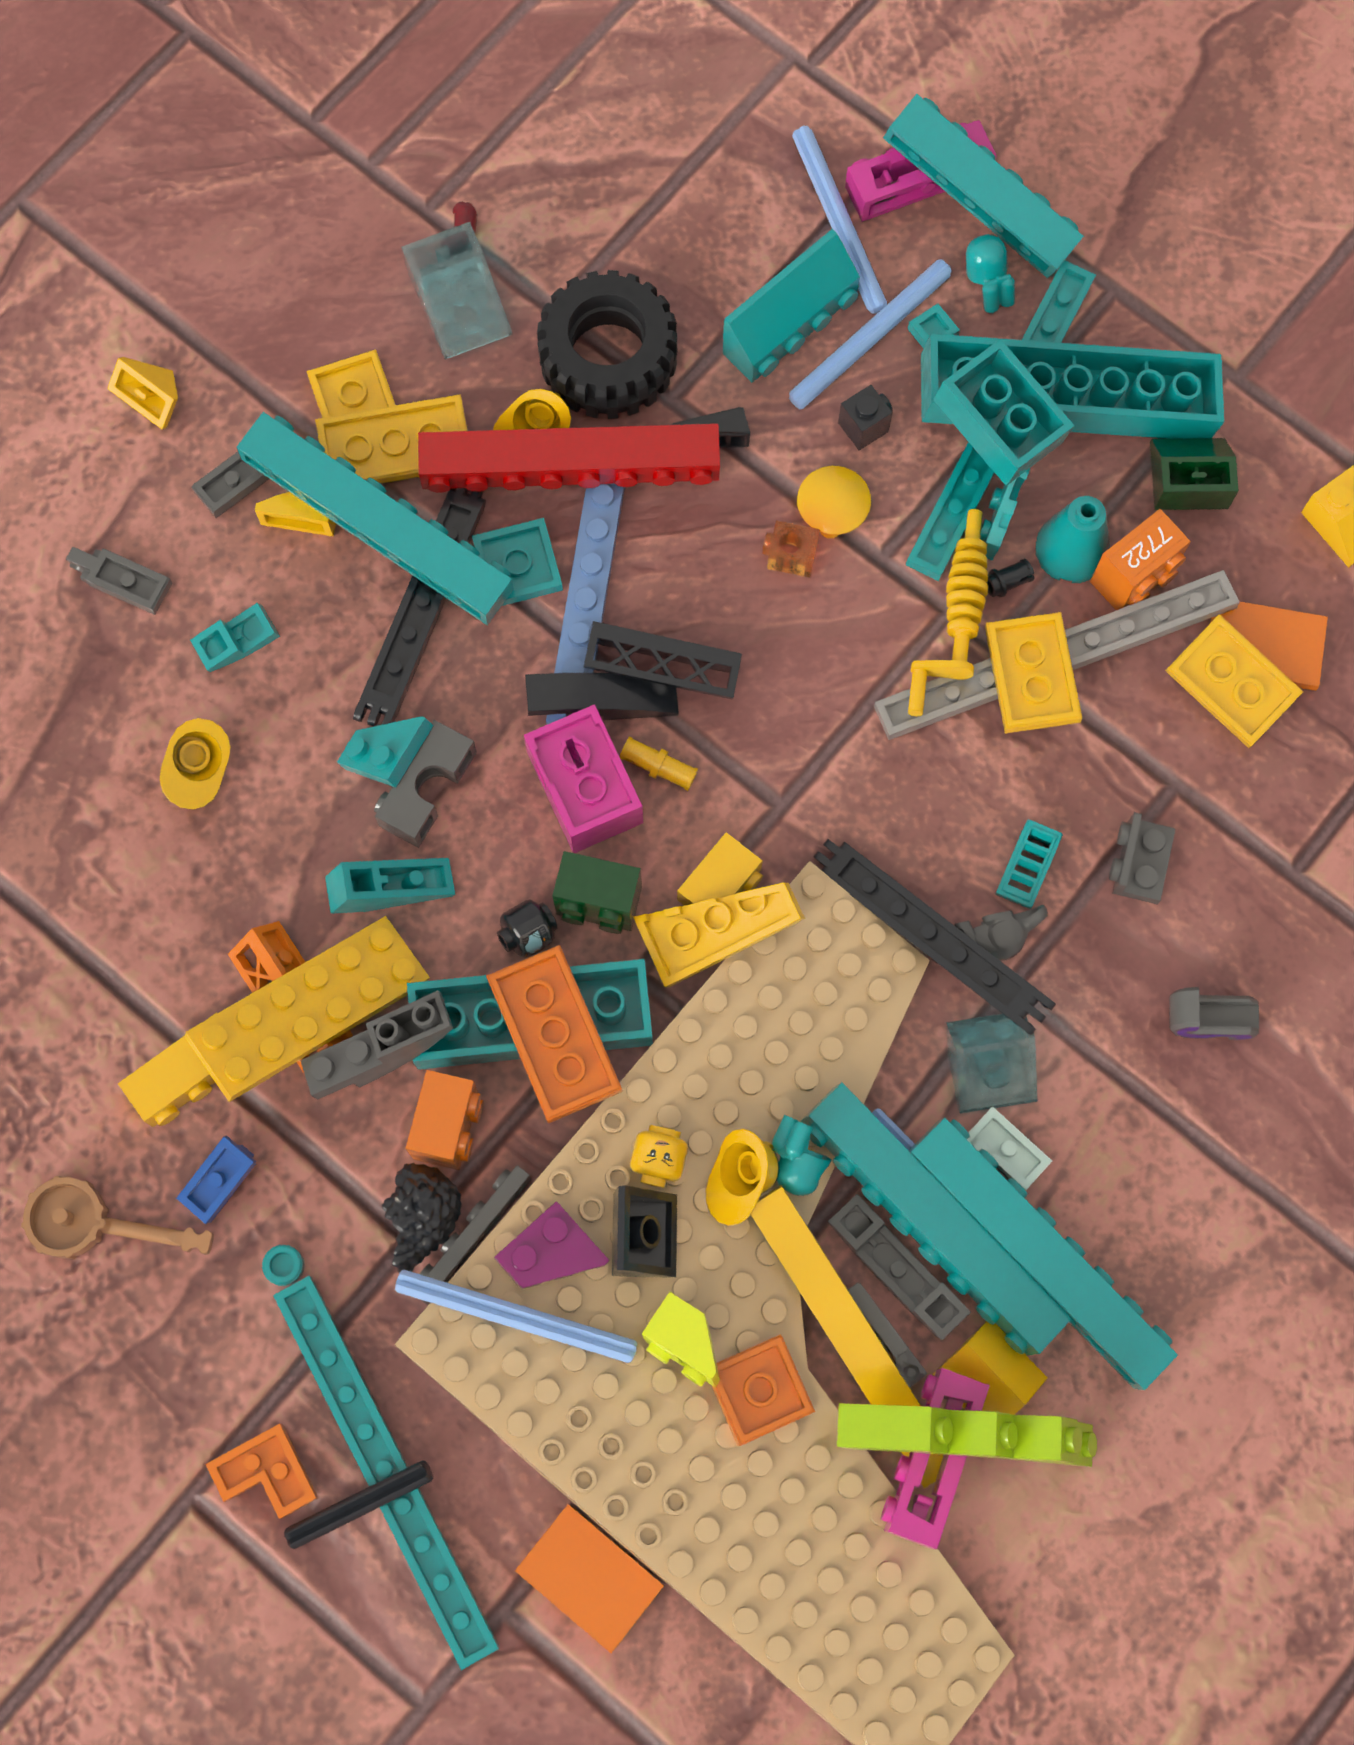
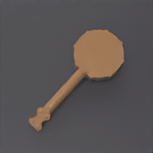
M55 1176L28 1195L29 1199L24 1209L23 1223L21 1224L26 1236L38 1253L57 1258H69L71 1260H75L78 1256L93 1248L97 1243H100L103 1233L179 1246L186 1252L198 1248L200 1253L204 1255L210 1253L214 1234L209 1230L204 1231L202 1234H197L193 1228H187L183 1231L107 1217L109 1209L105 1206L101 1195L92 1183Z

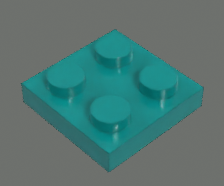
M544 518L472 536L474 547L479 551L480 558L489 564L495 561L511 573L510 578L513 582V591L502 606L563 591L561 577Z

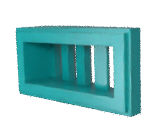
M1027 820L995 895L1031 909L1063 834L1035 821ZM1028 837H1029V838H1032V839H1034V840H1036V841H1039V842H1041V843H1043V844L1048 845V848H1045V847L1040 846V845H1038V844H1036V843H1033V842H1031V841H1028L1027 839H1028ZM1022 850L1043 858L1042 863L1022 856ZM1016 865L1037 873L1036 878L1014 870ZM1010 879L1031 887L1030 892L1027 893L1008 885Z

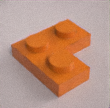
M280 1423L205 1464L223 1502H227L262 1483L278 1518L282 1519L318 1499L283 1424Z

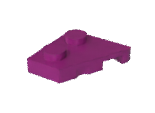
M557 1201L494 1257L520 1289L572 1276L573 1274L590 1269L604 1267L610 1261Z

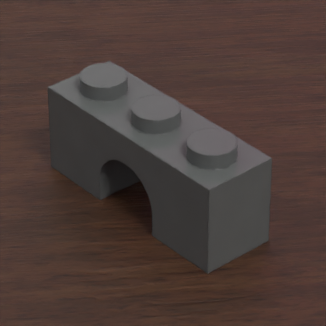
M433 720L432 724L434 726L397 787H392L389 793L384 792L379 797L374 808V812H376L375 818L379 827L417 848L420 847L438 817L435 806L419 796L421 786L433 777H445L458 784L477 753L473 740L436 720Z

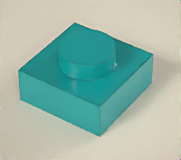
M938 303L911 320L908 324L909 332L923 349L930 334L959 336L960 329Z

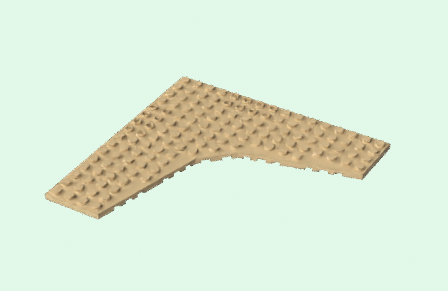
M809 861L789 884L805 919L732 955L722 962L619 1082L623 1092L609 1097L601 1103L448 1282L633 1339L637 1342V1350L632 1362L626 1363L434 1303H430L395 1343V1346L471 1411L570 1501L696 1607L853 1745H949L1015 1655L938 1548L930 1549L884 1531L887 1522L881 1520V1514L887 1497L889 1495L895 1497L897 1491L867 1450L837 1447L838 1409L808 1369L799 1290L751 1215L740 1224L728 1226L718 1222L710 1214L706 1203V1186L709 1175L725 1137L733 1130L746 1129L752 1131L762 1141L772 1144L773 1137L784 1114L801 1122L841 1082L864 1104L930 961ZM649 1125L681 1132L680 1139L684 1140L688 1145L681 1178L677 1181H666L664 1188L640 1183L642 1175L634 1172L630 1167L636 1136L642 1131H648ZM811 1140L809 1141L808 1148L831 1158V1163L821 1175L818 1187L813 1193L807 1196H796L786 1192L807 1226L835 1167L833 1163L835 1157L824 1145L820 1148ZM775 1153L777 1161H779L780 1155ZM775 1181L770 1189L762 1193L760 1198L779 1187L777 1181ZM626 1185L677 1194L676 1277L612 1276L613 1194L618 1186ZM557 1201L610 1261L604 1267L590 1269L573 1274L572 1276L520 1289L494 1257ZM671 1292L705 1314L710 1329L716 1363L781 1334L815 1412L738 1447L712 1385L705 1381L701 1387L686 1378L681 1373L684 1367L671 1358L666 1364L651 1355L646 1350L649 1344L646 1343L642 1332L668 1293Z

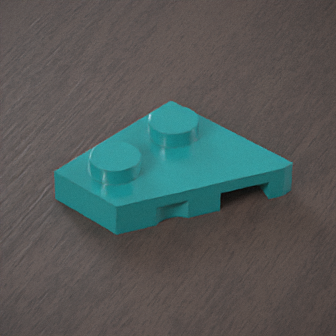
M1030 468L1007 486L1004 484L1002 489L996 487L992 494L988 508L993 509L994 512L990 521L986 519L983 521L980 539L987 544V554L985 556L989 560H993L1002 544L1017 505L1016 500L1020 488L1027 479Z

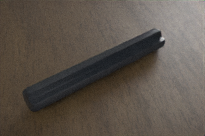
M422 1460L287 1527L284 1531V1536L289 1547L292 1549L301 1547L433 1480V1472L429 1464Z

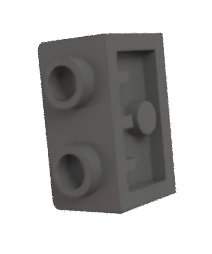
M1134 812L1128 822L1122 821L1119 828L1117 844L1122 845L1120 859H1113L1109 873V880L1115 881L1112 894L1158 905L1161 901L1176 828L1141 820L1142 814Z

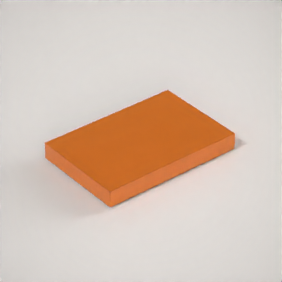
M1240 602L1236 609L1220 614L1299 688L1313 691L1319 688L1327 616Z
M567 1504L515 1570L516 1573L609 1653L615 1650L664 1587L663 1583L570 1504Z

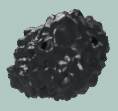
M406 1163L397 1172L395 1177V1184L397 1186L395 1193H392L390 1198H386L382 1204L385 1218L391 1220L392 1225L399 1232L396 1237L397 1247L393 1251L394 1258L392 1264L397 1267V1272L399 1273L401 1270L412 1272L417 1264L423 1262L424 1257L438 1250L439 1244H444L448 1241L449 1234L455 1230V1222L461 1215L460 1209L462 1207L460 1201L461 1193L458 1191L457 1186L438 1168L429 1167L426 1164Z

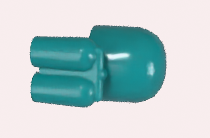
M989 234L974 238L966 250V274L970 281L983 285L984 310L988 313H994L998 311L999 305L1004 307L1013 306L1015 304V280L1010 274H1007V250L1004 242L1000 238Z
M784 1114L772 1140L773 1151L780 1155L776 1181L779 1186L782 1185L784 1190L790 1194L807 1196L816 1190L821 1175L829 1167L832 1159L808 1148L813 1127Z

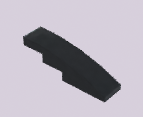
M611 673L525 675L528 716L565 714L568 716L594 704L600 716H603V720L678 716L679 714L676 687Z

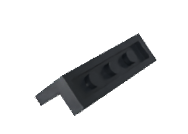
M592 622L587 639L588 646L583 668L731 700L734 698L742 653L600 622ZM596 644L616 648L621 655L610 663L593 660ZM633 653L653 656L658 664L648 671L637 670L629 656ZM624 660L628 667H623L616 664ZM671 661L690 664L695 673L684 680L674 678L666 664ZM661 668L665 675L656 674L654 672ZM713 669L729 673L726 689L712 686L703 672ZM698 676L702 683L693 682L691 680Z

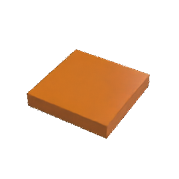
M781 1334L717 1363L720 1381L716 1388L714 1386L712 1388L738 1447L815 1412Z

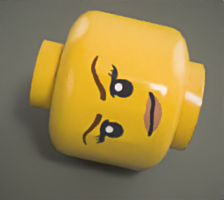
M649 1125L648 1131H642L637 1134L630 1167L634 1172L642 1175L640 1183L664 1188L666 1181H677L681 1178L688 1152L687 1143L680 1139L681 1132Z

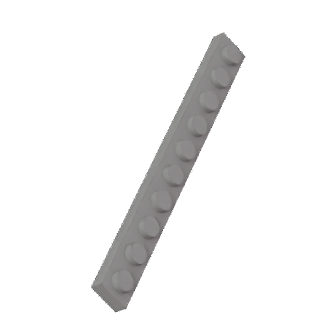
M1219 571L1066 629L1065 634L1072 669L1081 668L1236 609L1240 602L1225 571ZM991 658L974 664V675L969 679L959 680L939 677L927 682L922 716H911L908 714L910 689L876 701L874 708L888 740L998 699Z

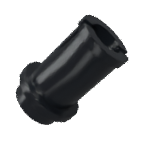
M1022 559L1001 570L991 569L988 573L987 582L989 595L1001 598L1006 596L1007 591L1034 581V570L1027 559Z

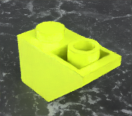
M669 1292L642 1332L646 1343L649 1344L646 1350L663 1363L667 1364L671 1358L684 1368L681 1373L695 1384L702 1387L706 1381L716 1388L720 1378L706 1316L695 1307Z

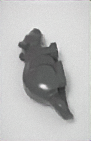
M1040 905L1017 914H1013L1010 910L982 917L983 922H981V925L974 928L970 921L956 923L954 926L1000 961H1007L1021 951L1028 933L1048 916V911L1045 905Z

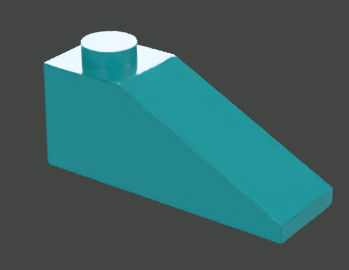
M449 858L341 862L325 876L331 914L369 912L453 897L455 895Z

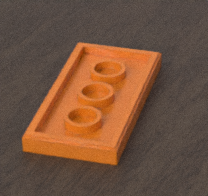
M560 945L486 975L548 1124L623 1092Z

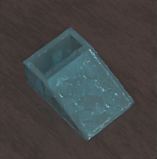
M470 222L401 247L407 272L444 359L512 335V330L483 251Z

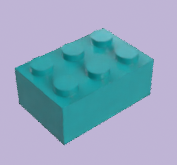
M1001 338L944 380L933 399L1006 486L1061 445L1075 426Z

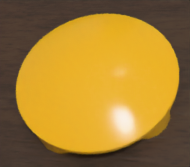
M826 466L811 472L803 480L798 490L797 505L803 520L811 528L820 532L826 538H836L841 534L855 530L865 521L871 507V494L866 482L853 470L841 466Z

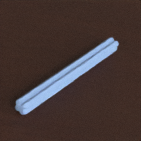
M807 125L801 126L793 132V140L829 223L840 237L860 275L858 290L864 304L870 313H878L887 305V301L813 131Z
M942 259L935 261L794 387L789 393L790 402L798 409L805 408L950 278L951 267Z
M401 1270L395 1284V1290L398 1293L626 1363L632 1362L637 1350V1342L633 1339L411 1271Z

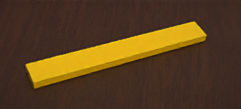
M780 1185L761 1197L751 1213L752 1218L870 1404L921 1406L783 1186ZM901 1452L903 1455L909 1456V1452ZM930 1454L921 1481L924 1489L936 1481L944 1454Z

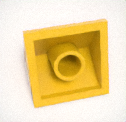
M986 1321L938 1369L944 1368L990 1385L982 1411L1015 1415L1028 1403L1048 1377L1025 1353L1021 1355L1007 1344L1004 1339L1006 1334L996 1323L992 1325ZM963 1403L962 1405L964 1409L966 1407V1403Z

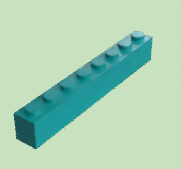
M262 412L236 447L244 462L488 626L513 591V582L510 578L511 573L504 566L495 561H492L491 564L487 563L479 557V551L470 543L464 540L458 543L447 536L448 530L433 519H430L429 522L416 515L418 513L417 509L409 502L401 498L395 501L386 495L387 490L379 482L372 478L364 480L355 474L356 469L348 461L341 457H337L334 460L325 454V448L318 441L310 436L303 439L294 433V427L284 418L276 415L273 419Z
M842 1082L835 1086L801 1120L802 1123L813 1127L810 1140L820 1148L824 1145L833 1154L835 1166L846 1176L850 1177L853 1175L863 1185L861 1188L863 1195L876 1206L881 1204L892 1215L890 1217L892 1225L903 1235L908 1236L910 1234L921 1245L918 1248L921 1255L931 1264H939L949 1274L947 1281L962 1295L967 1293L978 1304L975 1307L978 1314L992 1325L996 1323L1007 1334L1004 1337L1007 1344L1021 1355L1023 1353L1026 1355L1040 1354L1072 1319Z
M946 1118L938 1120L908 1151L1072 1318L1069 1323L1134 1389L1146 1390L1178 1356L1170 1347L1173 1343L1172 1339L1157 1325H1154L1152 1328L1141 1317L1144 1313L1142 1308L1129 1296L1125 1295L1122 1298L1111 1287L1115 1282L1109 1274L1099 1266L1093 1268L1083 1258L1086 1254L1083 1248L1069 1236L1064 1239L1053 1228L1057 1223L1052 1216L1041 1207L1035 1209L1025 1199L1028 1195L1026 1190L1013 1178L1006 1180L996 1170L999 1166L998 1162L986 1150L981 1148L978 1151L967 1140L970 1134L959 1122L954 1119L949 1122Z

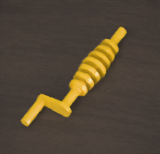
M971 509L967 513L965 538L957 541L956 553L953 556L952 567L948 576L949 580L946 585V605L948 607L947 633L954 638L952 660H917L911 663L912 679L908 714L911 716L923 715L927 676L964 680L974 675V665L967 662L969 640L976 638L978 635V624L981 622L982 610L986 603L985 597L988 594V571L986 570L988 564L987 557L985 556L987 554V544L980 539L983 512L978 509Z

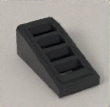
M743 407L671 424H718L719 447L741 448L749 447L750 429Z

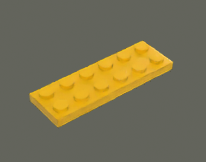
M384 916L186 1031L185 1039L227 1100L231 1102L407 996V983L429 981L430 977L388 918Z

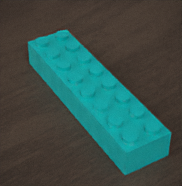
M930 334L921 353L922 422L953 424L933 400L941 384L1000 338ZM1001 339L1075 425L1071 432L1168 439L1213 438L1225 422L1221 354Z

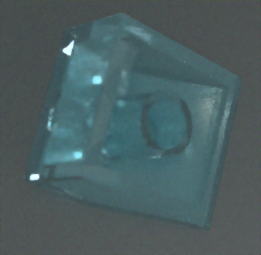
M1003 1014L946 1022L948 1057L960 1114L987 1110L992 1106L1000 1108L1038 1102L1034 1033L1030 1036Z

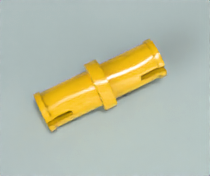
M631 736L628 737L620 754L621 760L624 759L649 771L650 777L656 779L659 776L685 788L687 791H689L698 772V768L668 756L669 751L663 748L658 751L633 739Z

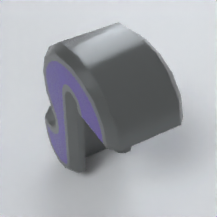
M1199 987L1179 989L1174 991L1169 997V1028L1176 1036L1184 1038L1228 1037L1230 1040L1252 1039L1259 1034V1002L1251 996L1199 995Z

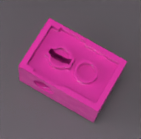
M595 704L524 734L527 754L573 853H577L643 824V806Z

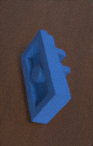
M224 1136L176 1199L203 1223H211L256 1165V1161L253 1159L254 1154L245 1146L237 1145L228 1136Z

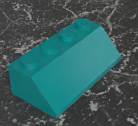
M833 229L724 318L723 355L751 383L761 375L766 377L771 374L778 366L781 358L787 353L794 354L804 344L807 336L813 331L820 332L831 321L832 315L841 308L846 310L856 301L860 275L840 237Z

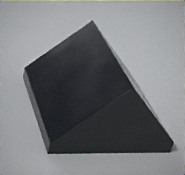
M626 1185L618 1186L613 1194L612 1276L676 1277L677 1194Z

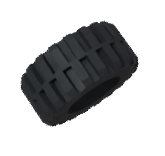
M608 270L607 275H598L597 271L588 272L585 279L579 280L578 277H574L567 281V289L558 288L551 295L552 304L546 303L541 311V321L537 326V344L542 375L546 384L551 386L552 392H557L563 400L566 398L567 406L575 412H579L582 408L586 410V416L598 418V414L601 413L607 414L608 419L619 418L618 413L626 411L628 416L639 413L640 405L644 404L646 407H649L657 401V392L660 394L664 393L670 385V377L675 374L677 366V323L675 315L670 312V304L665 296L659 295L657 297V288L649 282H645L644 285L640 284L639 276L628 273L627 277L619 276V271ZM601 325L624 327L633 332L642 342L641 348L634 356L615 365L591 363L582 358L573 347L582 334Z

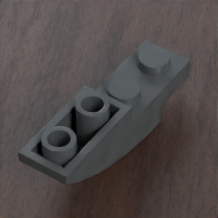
M436 991L366 1023L368 1030L300 1060L311 1096L318 1100L352 1084L360 1088L398 1069L441 1040L453 1029L441 992Z

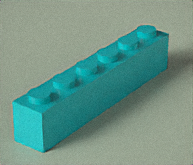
M916 94L883 137L885 141L1046 278H1049L1059 268L1084 237L1078 232L1077 225L1071 219L1065 216L1061 217L1050 208V202L1043 195L1033 193L1023 185L1022 178L1011 169L1006 170L995 161V155L988 148L974 143L960 124L950 122L940 114L939 107L932 100L922 98Z

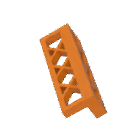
M280 921L252 928L228 953V956L252 993L267 985L268 980L274 981L305 963V960ZM250 947L257 957L256 968L251 966L244 955ZM349 1030L317 1049V1052L353 1037V1034ZM299 1060L297 1064L304 1073L301 1061Z

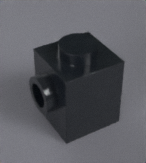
M869 385L841 403L838 424L856 448L861 450L889 432L893 408L889 399L883 393L878 394L874 387Z

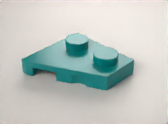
M420 716L356 730L337 763L347 771L396 788L434 725L425 717Z

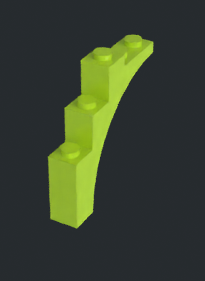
M839 1403L837 1447L987 1457L1092 1467V1458L1097 1452V1438L1093 1432V1425L1078 1422V1419L1062 1416L1013 1415L994 1411L947 1410L925 1406Z

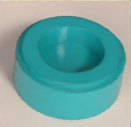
M277 1245L271 1248L265 1254L262 1262V1270L265 1277L271 1283L278 1286H290L296 1283L301 1278L305 1268L301 1253L289 1245Z

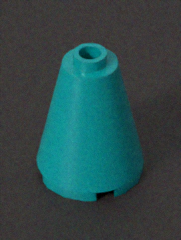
M1081 496L1046 521L1039 530L1036 539V557L1041 568L1057 580L1061 578L1072 581V583H1082L1090 580L1103 553L1110 548L1106 509L1097 498Z

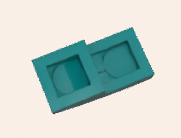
M256 603L227 623L220 619L190 639L206 670L212 672L254 653L279 638L280 635L264 607Z

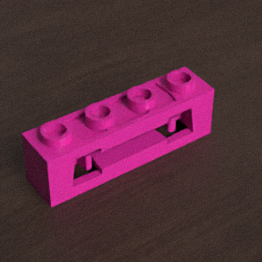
M980 120L968 124L960 123L974 143L988 148L996 158L997 155ZM894 147L883 155L872 159H860L852 164V166L847 167L845 188L861 222L945 192ZM894 195H895V197H896V198H893V199H890V200H887V201H884V202H881V203H878V204L875 205V202L884 200V199L889 198V197H892V196H894Z
M940 1368L936 1370L935 1376L928 1374L922 1389L921 1398L927 1400L925 1407L940 1408L942 1400L947 1399L944 1409L961 1410L963 1403H966V1411H982L990 1385ZM909 1452V1456L902 1454L894 1475V1479L900 1481L895 1497L890 1495L887 1497L881 1514V1520L887 1522L884 1531L930 1549H937L967 1456H943L931 1495L937 1497L929 1522H927L925 1519L929 1507L932 1505V1498L915 1494L911 1512L907 1511L913 1489L920 1487L930 1454Z

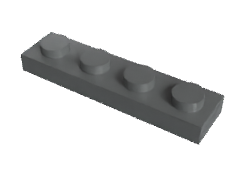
M518 1165L512 1172L508 1169L503 1171L492 1186L496 1192L486 1204L481 1200L474 1206L466 1217V1220L470 1222L460 1235L454 1232L449 1237L448 1241L440 1249L444 1254L434 1267L428 1264L420 1272V1275L448 1283L532 1181L530 1175ZM422 1300L427 1305L430 1304V1302Z

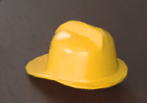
M533 389L520 395L500 415L494 424L493 430L570 428L571 415L569 407L557 392Z
M196 718L188 720L177 727L170 738L162 762L159 780L165 796L178 807L192 810L204 807L216 796L230 754L229 739L221 726L211 720Z
M746 1129L733 1130L725 1137L708 1178L706 1203L710 1214L718 1222L728 1226L740 1224L749 1218L757 1205L760 1195L770 1189L778 1177L779 1166L773 1151V1145L770 1142L762 1141L752 1131Z

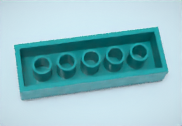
M645 959L570 966L605 1050L651 1046L653 1044ZM486 975L407 983L408 1004L436 991L441 992L453 1029L441 1040L413 1059V1063L418 1070L521 1059Z

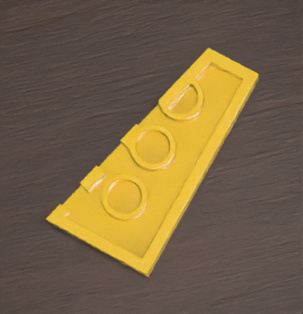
M779 883L734 895L664 909L663 911L633 916L664 987H671L805 919L789 883Z

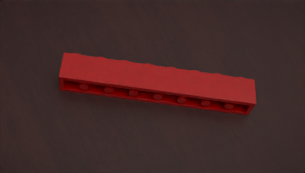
M689 424L418 432L419 478L422 489H428L435 493H444L451 488H466L469 491L480 492L487 490L488 487H504L507 490L516 491L524 489L525 486L558 489L563 485L595 488L600 484H616L620 487H632L637 485V483L652 482L657 486H669L675 482L690 481L695 485H706L712 481H719L720 477L719 425Z

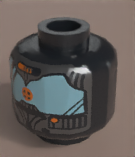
M529 899L501 915V930L497 931V936L507 952L514 950L519 956L528 957L551 944L554 940V931L558 928L548 906L543 902L538 904Z

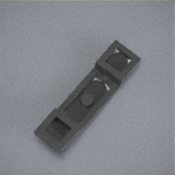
M858 1194L828 1220V1223L866 1267L939 1340L945 1339L971 1313L943 1282L940 1283L885 1226V1222Z

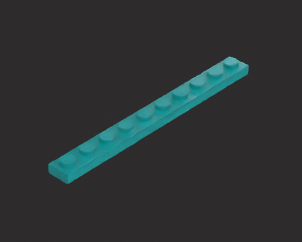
M1064 260L1022 340L1062 343L1096 275ZM969 442L905 564L937 581L940 580L955 551L957 541L961 539L966 529L968 511L977 508L995 473Z
M307 1276L273 1295L368 1485L371 1486L407 1468L408 1465L313 1278ZM417 1488L381 1506L380 1509L461 1670L498 1650L500 1646L420 1489Z

